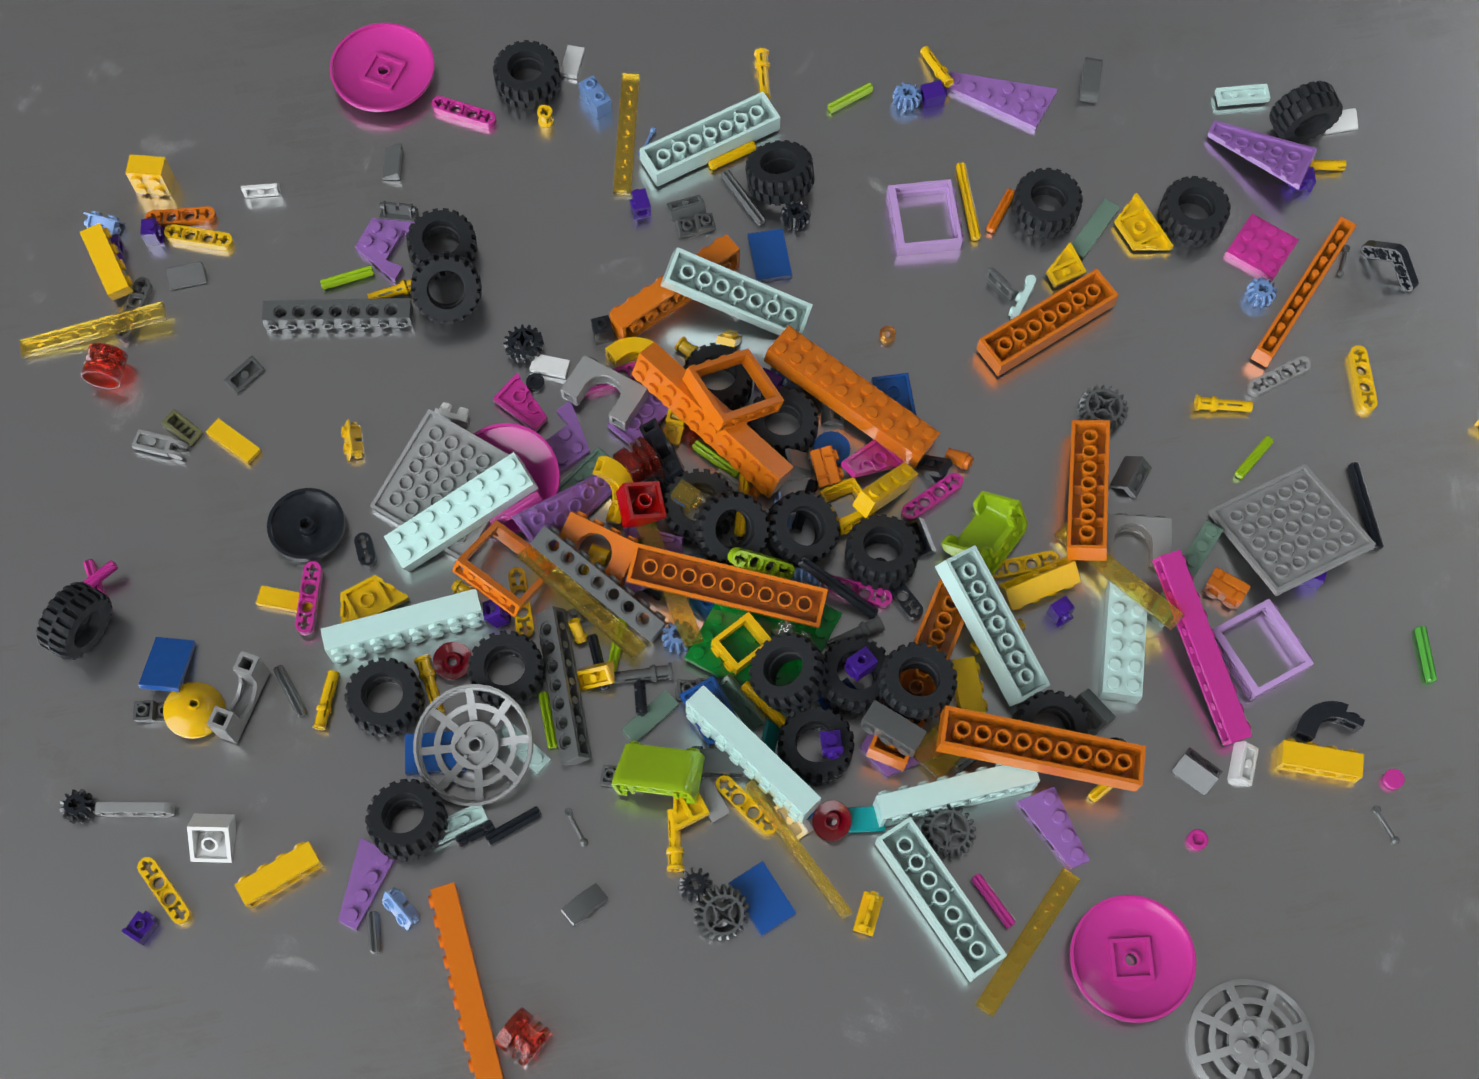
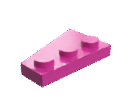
M518 373L493 397V402L535 432L548 421L546 414L533 398Z
M874 439L843 460L841 466L853 478L896 468L905 461Z

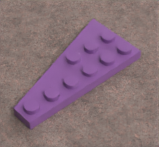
M951 71L949 75L954 79V83L946 88L951 93L1033 131L1036 130L1058 92L1056 88Z
M1214 120L1208 132V137L1298 190L1317 152V148Z
M593 475L512 516V518L531 543L544 525L549 527L553 525L561 532L570 512L577 513L579 510L589 516L612 494V490L604 479ZM555 540V541L552 543V549H553V547H554V545H555V543H556L557 540Z

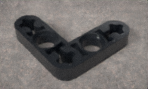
M1368 240L1361 246V252L1365 257L1392 262L1399 284L1405 291L1411 292L1418 286L1419 281L1405 246Z

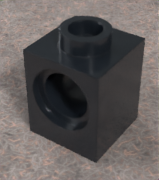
M609 315L591 319L596 345L614 341Z

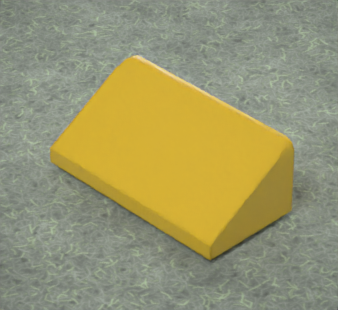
M613 660L579 668L577 676L580 691L615 683Z

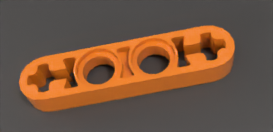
M204 206L152 210L145 215V219L157 218L156 220L159 225H162V228L170 224L201 226L215 223L217 214L212 207ZM188 214L195 215L191 220L185 219ZM169 216H177L174 221H167Z

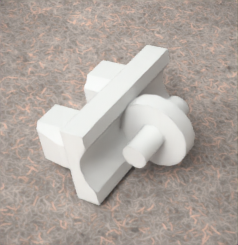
M443 402L439 409L435 408L434 412L468 430L470 424L468 421L469 410L467 408L459 407L457 414L451 413L453 406L449 403Z

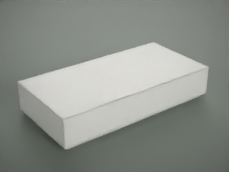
M572 45L567 46L560 70L561 77L577 79L585 48Z
M539 354V357L533 356L534 360L531 362L530 372L566 379L570 360Z

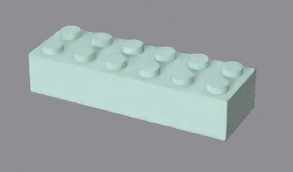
M1110 581L1106 587L1098 690L1099 699L1138 704L1142 698L1149 586Z

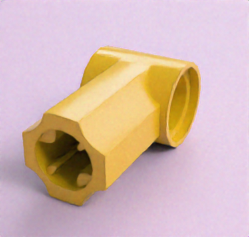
M592 544L588 551V554L591 556L589 559L593 563L598 562L605 567L610 559L611 550ZM586 564L582 570L583 575L589 573V567Z

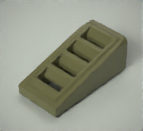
M175 409L161 422L166 430L189 446H192L204 434L202 430ZM175 419L179 420L174 426L171 425ZM181 423H183L184 425H183L182 428L178 431L176 428H177ZM189 427L188 432L183 435L182 432ZM193 431L196 432L190 440L187 438Z

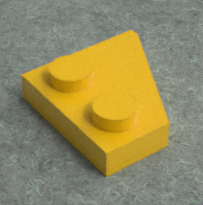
M1071 242L1068 243L1046 271L1054 288L1087 273Z

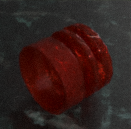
M106 343L90 344L85 358L86 362H84L81 371V378L85 382L100 388L116 389L120 387L123 377L122 371L125 370V363L128 359L127 353L116 346Z
M641 436L635 439V443L633 441L629 443L630 451L623 447L613 454V459L626 468L633 482L645 481L644 472L652 476L654 471L658 472L662 469L656 452Z
M523 1007L508 1020L494 1043L505 1052L515 1047L512 1058L516 1060L520 1057L518 1063L525 1066L542 1050L551 1030L547 1026L541 1030L543 1023L540 1021L531 1027L534 1016Z

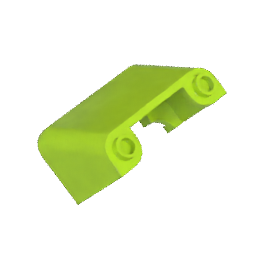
M981 491L973 502L976 512L974 518L958 538L956 535L949 534L944 538L941 545L944 551L951 556H955L976 545L991 575H993L1025 534L1028 522L1020 500Z
M630 741V743L625 744L613 776L612 787L618 795L628 796L629 791L631 794L644 792L673 796L678 800L680 797L686 799V803L697 804L705 757L697 748L684 750L642 745L638 741Z

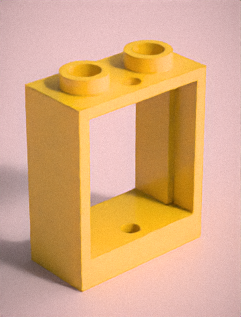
M851 477L842 480L838 484L824 488L820 491V495L824 497L823 501L827 503L849 493H853L855 498H857L862 489L856 479ZM859 511L840 519L838 516L835 517L836 521L840 522V528L837 529L842 536L852 531V527L856 523H860V520L865 517Z
M749 612L717 635L711 642V650L716 657L720 656L724 661L725 668L729 672L733 671L735 675L750 665L752 657L755 658L756 656L755 652L757 649L737 663L720 643L742 625L747 628L761 645L758 647L759 649L764 646L763 643L766 640L768 642L772 640Z

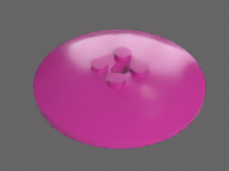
M395 23L370 24L351 32L338 44L330 61V77L337 93L350 105L371 112L394 111L413 103L427 90L435 70L434 56L427 41L413 29ZM380 71H388L386 74H380Z
M500 423L487 426L474 433L477 437L509 455L514 452L518 455L538 486V489L535 491L540 493L542 501L559 492L560 468L557 457L548 442L537 432L518 424ZM513 518L503 524L515 534L522 533V530Z
M1120 895L1105 899L1088 910L1074 930L1070 944V964L1074 979L1086 999L1098 1010L1112 1018L1131 1023H1143L1160 1019L1180 1006L1189 994L1195 979L1196 953L1188 930L1170 909L1155 900L1137 895ZM1127 954L1135 956V965H1129L1126 962Z

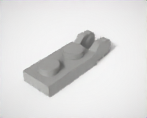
M138 429L131 446L133 449L183 460L184 455L181 452L172 450V448L175 446L179 449L187 450L189 445L180 440H175L173 437Z

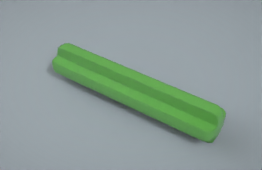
M1419 626L1415 628L1425 681L1427 683L1436 682L1438 678L1427 627Z

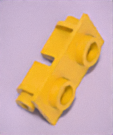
M347 419L345 425L341 428V436L345 439L343 446L344 454H347V461H350L352 456H355L356 459H361L364 454L363 442L355 441L362 439L361 426L358 425V422L350 424L349 419Z
M864 891L853 931L873 937L884 898L879 896L878 892Z

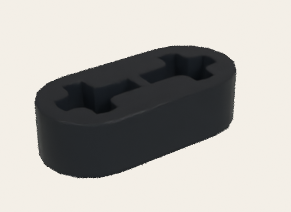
M361 532L354 539L358 560L363 568L371 569L377 563L374 544L368 533ZM361 539L366 540V548H363ZM365 553H368L371 558L368 563L365 561Z

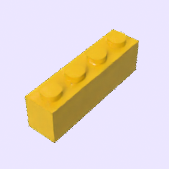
M98 223L80 231V235L107 295L114 301L134 292L131 285H134L133 281L124 271L126 266L123 260L117 256L119 250L115 243L112 244L110 240L112 235L107 227L104 228Z
M904 462L862 489L852 506L867 518L910 489L918 473Z
M1066 556L998 584L1012 611L1019 610L1026 604L1036 603L1043 597L1053 596L1062 589L1072 588L1081 580L1076 562L1074 560H1067Z
M974 656L951 659L954 664L952 669L957 671L956 680L958 683L955 690L957 708L986 713L988 711V704L986 700H983L982 696L984 685L982 681H979V663L975 662Z
M1285 739L1278 745L1276 768L1357 782L1363 777L1364 754L1357 753L1356 750H1338L1335 746L1321 747L1313 742L1298 743L1295 739Z
M309 841L298 843L294 846V850L278 855L272 863H265L259 866L255 873L242 876L238 880L239 882L234 884L246 907L249 909L254 908L324 866Z

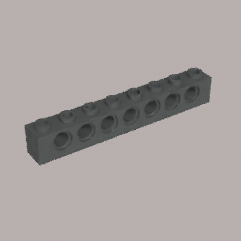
M411 298L263 301L262 322L265 328L269 330H295L297 328L309 330L315 328L350 329L352 327L367 329L370 327L388 328L395 326L405 328L413 324V305Z
M544 525L530 544L649 642H654L668 624L665 621L666 617L659 611H652L649 608L651 605L641 598L639 600L634 596L636 593L628 586L624 588L620 585V579L615 575L611 574L609 576L604 572L606 568L598 562L593 563L589 559L591 556L587 552L577 550L574 547L576 544L572 540L561 537L559 535L561 532L556 527ZM555 540L559 542V549L556 551L552 549V543ZM570 552L574 554V561L572 563H569L566 559L567 554ZM585 564L589 567L587 575H583L581 572V568ZM600 576L604 579L602 587H598L596 584V580ZM613 589L619 591V597L616 600L611 597ZM629 601H632L635 606L632 612L626 609V604ZM644 613L650 617L647 624H643L641 621V616Z
M552 606L535 614L559 758L561 764L577 765L591 759L592 755L566 609Z

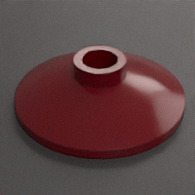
M447 642L435 651L433 667L436 673L444 679H459L467 674L468 659L471 656V652L462 643ZM456 660V665H450L451 661Z
M830 800L823 802L814 812L812 819L813 828L820 838L826 841H838L845 837L851 828V813L839 801ZM834 818L837 819L836 825H832V820Z

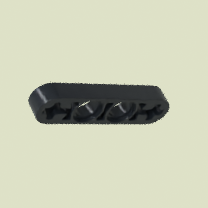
M881 557L875 558L878 561H886ZM900 583V587L895 589L889 587L888 591L892 594V599L905 616L911 621L919 620L923 615V607L909 588ZM900 592H904L907 594L908 599L901 601L897 595ZM911 607H912L914 610H915V609H918V613H917L918 615H916L915 613H913V614L910 613V612H911Z

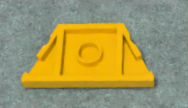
M1135 193L1123 211L1117 216L1114 224L1133 251L1171 250L1174 245L1138 193Z
M373 575L340 593L341 623L390 611L410 599L407 594H403L393 585L383 581L382 578Z

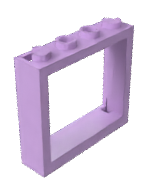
M951 179L888 185L886 197L897 256L961 250V245L964 243V232H961L960 229L962 220L961 216L957 214L959 204L954 198L956 196V189L952 187ZM945 194L953 238L905 243L897 199Z
M1270 599L1213 629L1215 640L1222 651L1225 665L1250 702L1309 670L1314 665L1312 656L1302 647L1301 640L1298 636L1294 635L1288 621L1282 618L1277 605L1272 603ZM1263 610L1300 665L1258 687L1222 632Z

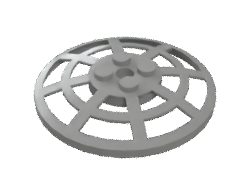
M466 684L454 687L435 698L420 717L413 741L415 763L424 782L428 783L431 788H434L444 800L464 806L490 804L512 792L527 773L533 754L532 728L522 707L502 690L481 684ZM474 691L490 692L505 700L499 709L488 704L476 703ZM459 693H466L467 704L454 709L447 716L437 709L440 704ZM511 705L521 716L526 727V735L516 736L512 723L505 715ZM477 709L487 710L495 715L487 724L478 721ZM469 711V722L459 726L452 721L458 714ZM432 715L441 722L435 735L434 746L422 747L423 732ZM501 720L506 725L510 737L499 738L495 728ZM448 727L454 732L451 744L441 745L443 732ZM477 739L480 742V748L477 751H473L471 749V742ZM528 743L526 761L520 774L517 775L510 769L516 756L517 744ZM511 745L510 755L505 764L497 757L500 746ZM443 753H452L457 761V764L451 771L444 763ZM435 754L437 764L445 774L444 779L438 785L427 772L423 762L424 755ZM493 764L500 770L495 776L483 781V768ZM464 767L473 769L475 782L463 780L457 777V775ZM504 775L513 782L501 793L484 799L485 786L497 782ZM452 781L464 787L475 788V800L461 799L448 794L444 790Z
M1253 979L1227 981L1207 992L1199 1000L1191 1013L1187 1026V1051L1199 1079H1210L1201 1064L1213 1060L1218 1069L1228 1079H1244L1248 1069H1260L1263 1079H1285L1292 1068L1303 1074L1301 1079L1309 1078L1315 1055L1312 1030L1304 1012L1297 1003L1279 988ZM1254 985L1268 989L1266 1000L1254 997L1240 998L1234 986ZM1226 989L1231 1001L1221 1007L1214 1017L1201 1012L1212 997ZM1277 994L1292 1005L1302 1022L1292 1025L1287 1016L1274 1005ZM1243 1004L1263 1006L1260 1016H1248ZM1235 1007L1240 1019L1232 1025L1221 1021L1223 1015ZM1271 1011L1280 1017L1286 1027L1278 1030L1274 1029L1268 1022ZM1198 1020L1210 1025L1208 1033L1210 1052L1199 1056L1197 1055L1195 1045V1030ZM1216 1029L1227 1033L1226 1047L1216 1048ZM1304 1030L1307 1032L1309 1041L1307 1067L1296 1060L1298 1051L1296 1033ZM1289 1035L1291 1039L1290 1056L1279 1051V1039ZM1249 1037L1257 1039L1258 1047L1256 1049L1249 1046ZM1231 1055L1239 1064L1236 1074H1233L1221 1060L1222 1057ZM1275 1059L1285 1063L1286 1067L1283 1071L1272 1078L1268 1065Z

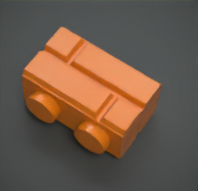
M830 445L809 451L820 489L842 482L841 479L844 478L842 468L837 467L836 461L839 460L836 449L833 450Z
M1215 567L1202 590L1206 592L1208 597L1223 601L1226 607L1237 609L1244 600L1251 585Z

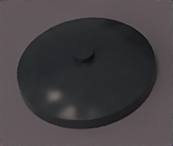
M316 488L297 489L281 497L272 507L267 520L268 537L274 548L282 556L298 562L315 561L330 554L341 542L346 526L345 515L339 502L329 493Z

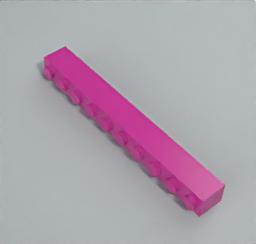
M1177 550L1152 560L1223 746L1252 737L1251 726L1245 718L1243 705L1238 700L1236 687L1232 684L1229 669L1222 658V651L1216 643L1215 633L1209 625L1207 612L1203 609L1200 602L1201 597L1195 589L1193 576L1188 571L1185 556L1181 550Z

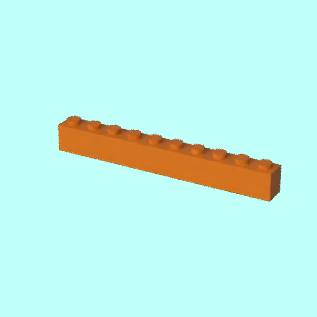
M1342 216L1339 218L1250 359L1267 368L1357 224Z
M453 882L430 889L431 896H428L430 907L435 908L436 915L433 916L435 927L439 928L441 933L438 936L440 948H444L446 956H443L445 968L450 970L451 976L448 977L450 989H454L456 997H453L455 1009H459L461 1015L458 1018L460 1030L465 1032L466 1038L463 1039L465 1051H469L471 1059L468 1060L470 1072L475 1073L476 1079H505L457 885Z

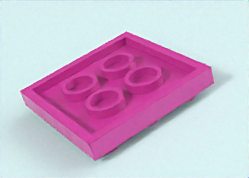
M1252 213L1226 251L1225 256L1264 278H1269L1272 282L1299 239Z

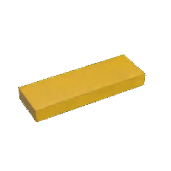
M219 418L205 431L207 435L248 465L262 452L259 447Z
M261 585L256 604L258 606L297 613L300 592ZM306 603L303 606V611L309 612L313 608V604Z

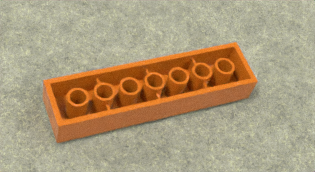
M727 234L716 238L711 245L703 247L696 254L733 271L740 267V248ZM660 276L653 284L645 286L638 294L630 296L625 303L615 306L609 314L613 333L619 340L627 337H638L692 299L660 286L664 277Z
M1096 268L981 337L976 349L995 374L1000 376L1115 306L1119 294Z
M1072 420L1067 560L1107 561L1110 420Z

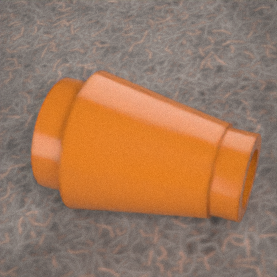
M948 448L945 453V458H949L961 470H969L973 464L974 457L971 456V453Z

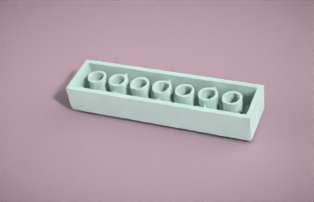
M761 92L640 148V161L658 187L707 164L709 160L749 141H756L780 130V116L765 93Z
M678 247L672 253L660 285L779 336L788 325L802 334L813 305Z
M513 452L388 533L384 538L401 567L411 572L537 490L538 486L520 457Z
M976 545L936 565L935 568L1009 706L1018 704L1051 685Z
M472 589L321 628L320 630L325 652L332 663H343L350 658H363L369 653H382L388 648H401L407 643H420L426 638H439L445 633H458L468 627L478 628L486 623V621L484 620L483 608L477 589Z
M704 685L686 701L687 719L693 724L697 723L701 727L700 731L707 738L711 737L720 751L723 752L725 750L730 755L729 759L736 766L740 765L744 769V774L752 780L754 778L759 783L758 787L765 794L769 793L778 807H784L788 811V816L794 822L798 821L802 824L818 808L821 797Z
M996 764L995 767L989 769L987 766L977 768L976 772L972 773L963 771L957 773L956 777L942 776L937 778V781L931 783L929 780L922 781L917 784L918 786L914 787L909 785L901 786L898 788V791L890 792V790L881 791L876 796L872 806H874L879 827H883L884 824L885 827L900 824L909 817L912 820L925 818V816H930V810L937 813L940 808L942 810L947 809V805L950 810L954 805L956 807L955 810H958L960 807L966 808L1031 792L1038 785L1040 779L1035 771Z
M911 817L876 839L875 845L969 982H972L1006 958L1007 954Z

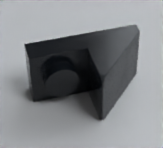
M925 455L914 469L936 484L947 475L953 463L949 458Z

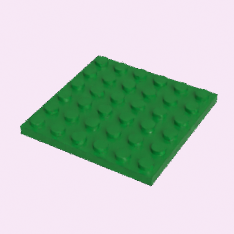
M714 604L684 660L722 680L731 673L740 686L749 681L751 678L749 675V668L752 667L751 664L735 675L733 671L729 672L725 668L722 658L720 656L716 657L711 650L712 639L748 612ZM825 604L819 628H814L749 612L770 638L775 635L780 637L782 633L789 632L790 635L798 633L809 638L821 652L827 644L826 640H829L842 615L841 612ZM744 625L720 642L737 663L761 646ZM792 660L784 664L777 673L776 686H785L796 680L801 673L803 661Z

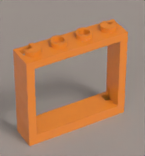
M749 348L742 351L737 350L729 355H722L714 360L709 359L698 365H691L686 369L687 371L682 379L717 432L778 412L784 402L783 397ZM742 364L766 400L724 414L700 377Z
M496 520L456 560L452 572L513 617H516L551 579L558 566ZM491 536H494L543 572L521 598H518L468 561Z

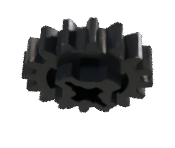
M522 324L520 329L515 326L514 332L508 331L509 336L504 337L506 342L503 345L506 354L510 356L511 360L516 358V361L519 363L523 359L524 363H526L528 358L533 361L534 355L540 356L538 351H543L542 345H544L541 332H538L536 327L532 329L531 325H528L527 328H524Z

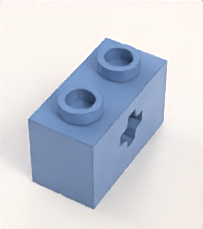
M594 75L579 82L580 96L597 120L613 112L612 100Z

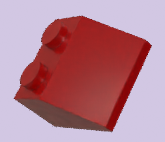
M659 481L623 483L616 491L623 528L641 527L667 517Z

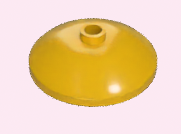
M202 682L182 684L180 692L171 691L167 696L163 706L164 720L169 729L181 737L190 739L202 738L213 733L207 726V722L214 707L217 706L225 709V702L220 692L209 684ZM191 703H197L195 707L190 706Z

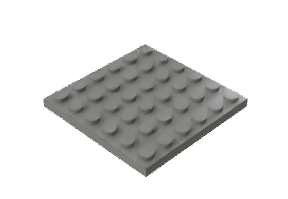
M428 409L370 507L402 525L509 456V454ZM490 520L444 549V551L458 559L486 531Z
M1306 464L1209 510V516L1219 528L1223 529V533L1275 596L1374 549L1376 545Z

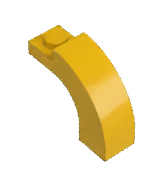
M627 337L617 340L605 348L606 357L615 368L622 366L629 361L637 360L639 354L651 345L653 341L642 337Z
M598 456L592 474L604 479L612 490V502L605 521L611 524H620L622 520L616 491L623 483H631L633 481L629 472L621 463L608 456Z

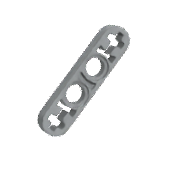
M1300 356L1253 379L1247 386L1248 395L1253 398L1260 397L1305 375L1311 368L1310 359ZM1299 364H1301V365L1304 364V365H1305V368H1304L1303 366H1301V367H1299L1297 370L1295 369V368L1298 367ZM1282 370H1289L1291 376H1284ZM1267 378H1274L1276 384H1269ZM1261 384L1263 385V386L1260 387L1259 390H1257V389L1254 390V389H1253V386L1256 388V387H1259Z
M166 802L95 803L94 814L99 816L170 817L174 816L176 805Z

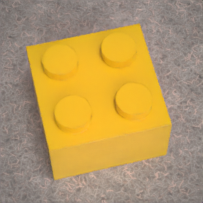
M129 155L125 173L135 192L140 194L151 193L160 196L171 195L175 176L165 157Z

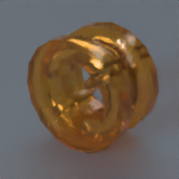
M884 326L880 329L879 339L883 343L889 344L895 340L896 331L892 326ZM886 332H889V338L885 337Z

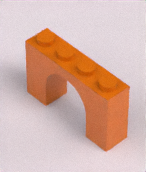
M579 510L577 513L570 512L560 536L564 539L569 538L576 544L574 547L577 550L587 537L594 534L604 536L612 548L611 560L605 572L609 576L611 574L615 575L620 579L619 584L624 586L625 576L628 575L635 543H638L639 539L628 535L626 538L621 535L622 531L614 527L608 529L604 527V522L597 519L591 521L587 519V514ZM556 541L553 547L554 551L559 549L558 541ZM572 552L567 554L566 559L568 562H573L574 560Z

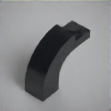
M656 418L640 426L639 429L659 461L669 483L676 476L681 477L682 472H685V468Z
M1325 701L1315 704L1305 711L1294 724L1290 736L1304 742H1311L1315 739L1320 724L1326 722H1333L1357 732L1363 727L1365 719L1360 718L1357 713L1346 712L1349 704L1338 701Z

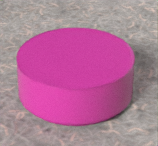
M1389 769L1383 774L1382 781L1388 789L1396 790L1404 784L1405 778L1400 770Z
M1195 829L1187 835L1186 841L1191 849L1200 851L1207 846L1208 836L1203 830Z

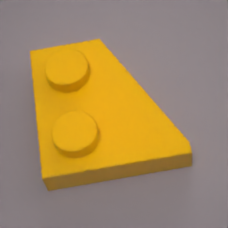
M698 793L697 804L686 803V799L679 797L678 800L673 797L674 832L710 815L700 793Z

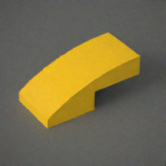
M668 409L664 432L673 446L680 447L685 422L677 418L675 413Z

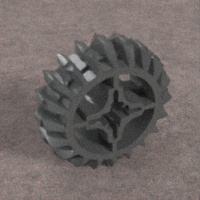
M1096 385L1093 389L1089 388L1087 393L1084 392L1082 394V398L1078 402L1077 411H1079V418H1083L1082 420H1110V432H1112V430L1116 431L1119 426L1124 424V420L1128 416L1129 407H1126L1127 401L1123 400L1124 394L1118 395L1119 391H1112V386L1106 389L1105 385H1102L1101 388ZM1090 402H1092L1094 408L1092 412L1089 408ZM1113 407H1115V409H1116V412H1117V415H1116V416L1113 415V411H1112V408H1113Z
M947 805V809L942 810L940 808L937 813L930 810V817L925 816L924 818L926 823L922 824L921 828L926 831H923L922 834L924 837H928L926 840L931 844L932 848L936 849L935 853L937 855L939 852L943 853L942 859H945L947 854H949L952 860L955 856L954 853L960 858L962 857V851L967 854L969 852L968 847H973L974 845L971 840L976 839V835L972 834L976 831V827L970 826L974 823V820H967L970 815L968 812L964 815L961 814L963 811L962 807L956 811L955 805L951 810L948 809ZM948 817L946 824L933 825L938 819ZM955 819L961 823L964 831L955 825ZM950 824L951 835L947 840L948 835L946 829ZM933 832H935L936 835L942 837L943 844H940L936 840ZM952 839H964L961 844L949 847Z
M722 884L720 889L717 885H714V891L706 888L708 894L705 896L701 893L702 901L698 900L695 902L699 907L694 909V913L697 914L694 920L699 922L697 925L698 929H703V935L709 934L710 939H714L717 936L718 941L722 940L723 935L726 940H729V934L731 933L737 937L736 930H744L741 924H748L747 919L744 917L750 916L749 911L746 910L749 908V904L745 902L746 897L741 895L739 889L734 891L732 885L728 889L725 884ZM722 897H727V898H728V899H724V900H723L722 902H720V903L714 901V900H716V899H718V898H722ZM736 902L737 913L735 918H733L731 916V911L734 908V903ZM710 906L713 912L710 916L711 919L707 922L706 912ZM716 908L725 911L728 917H726L724 914H719ZM723 922L729 923L728 925L723 927H715L716 925L719 926Z

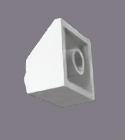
M194 813L187 825L191 862L232 863L236 839L235 814Z

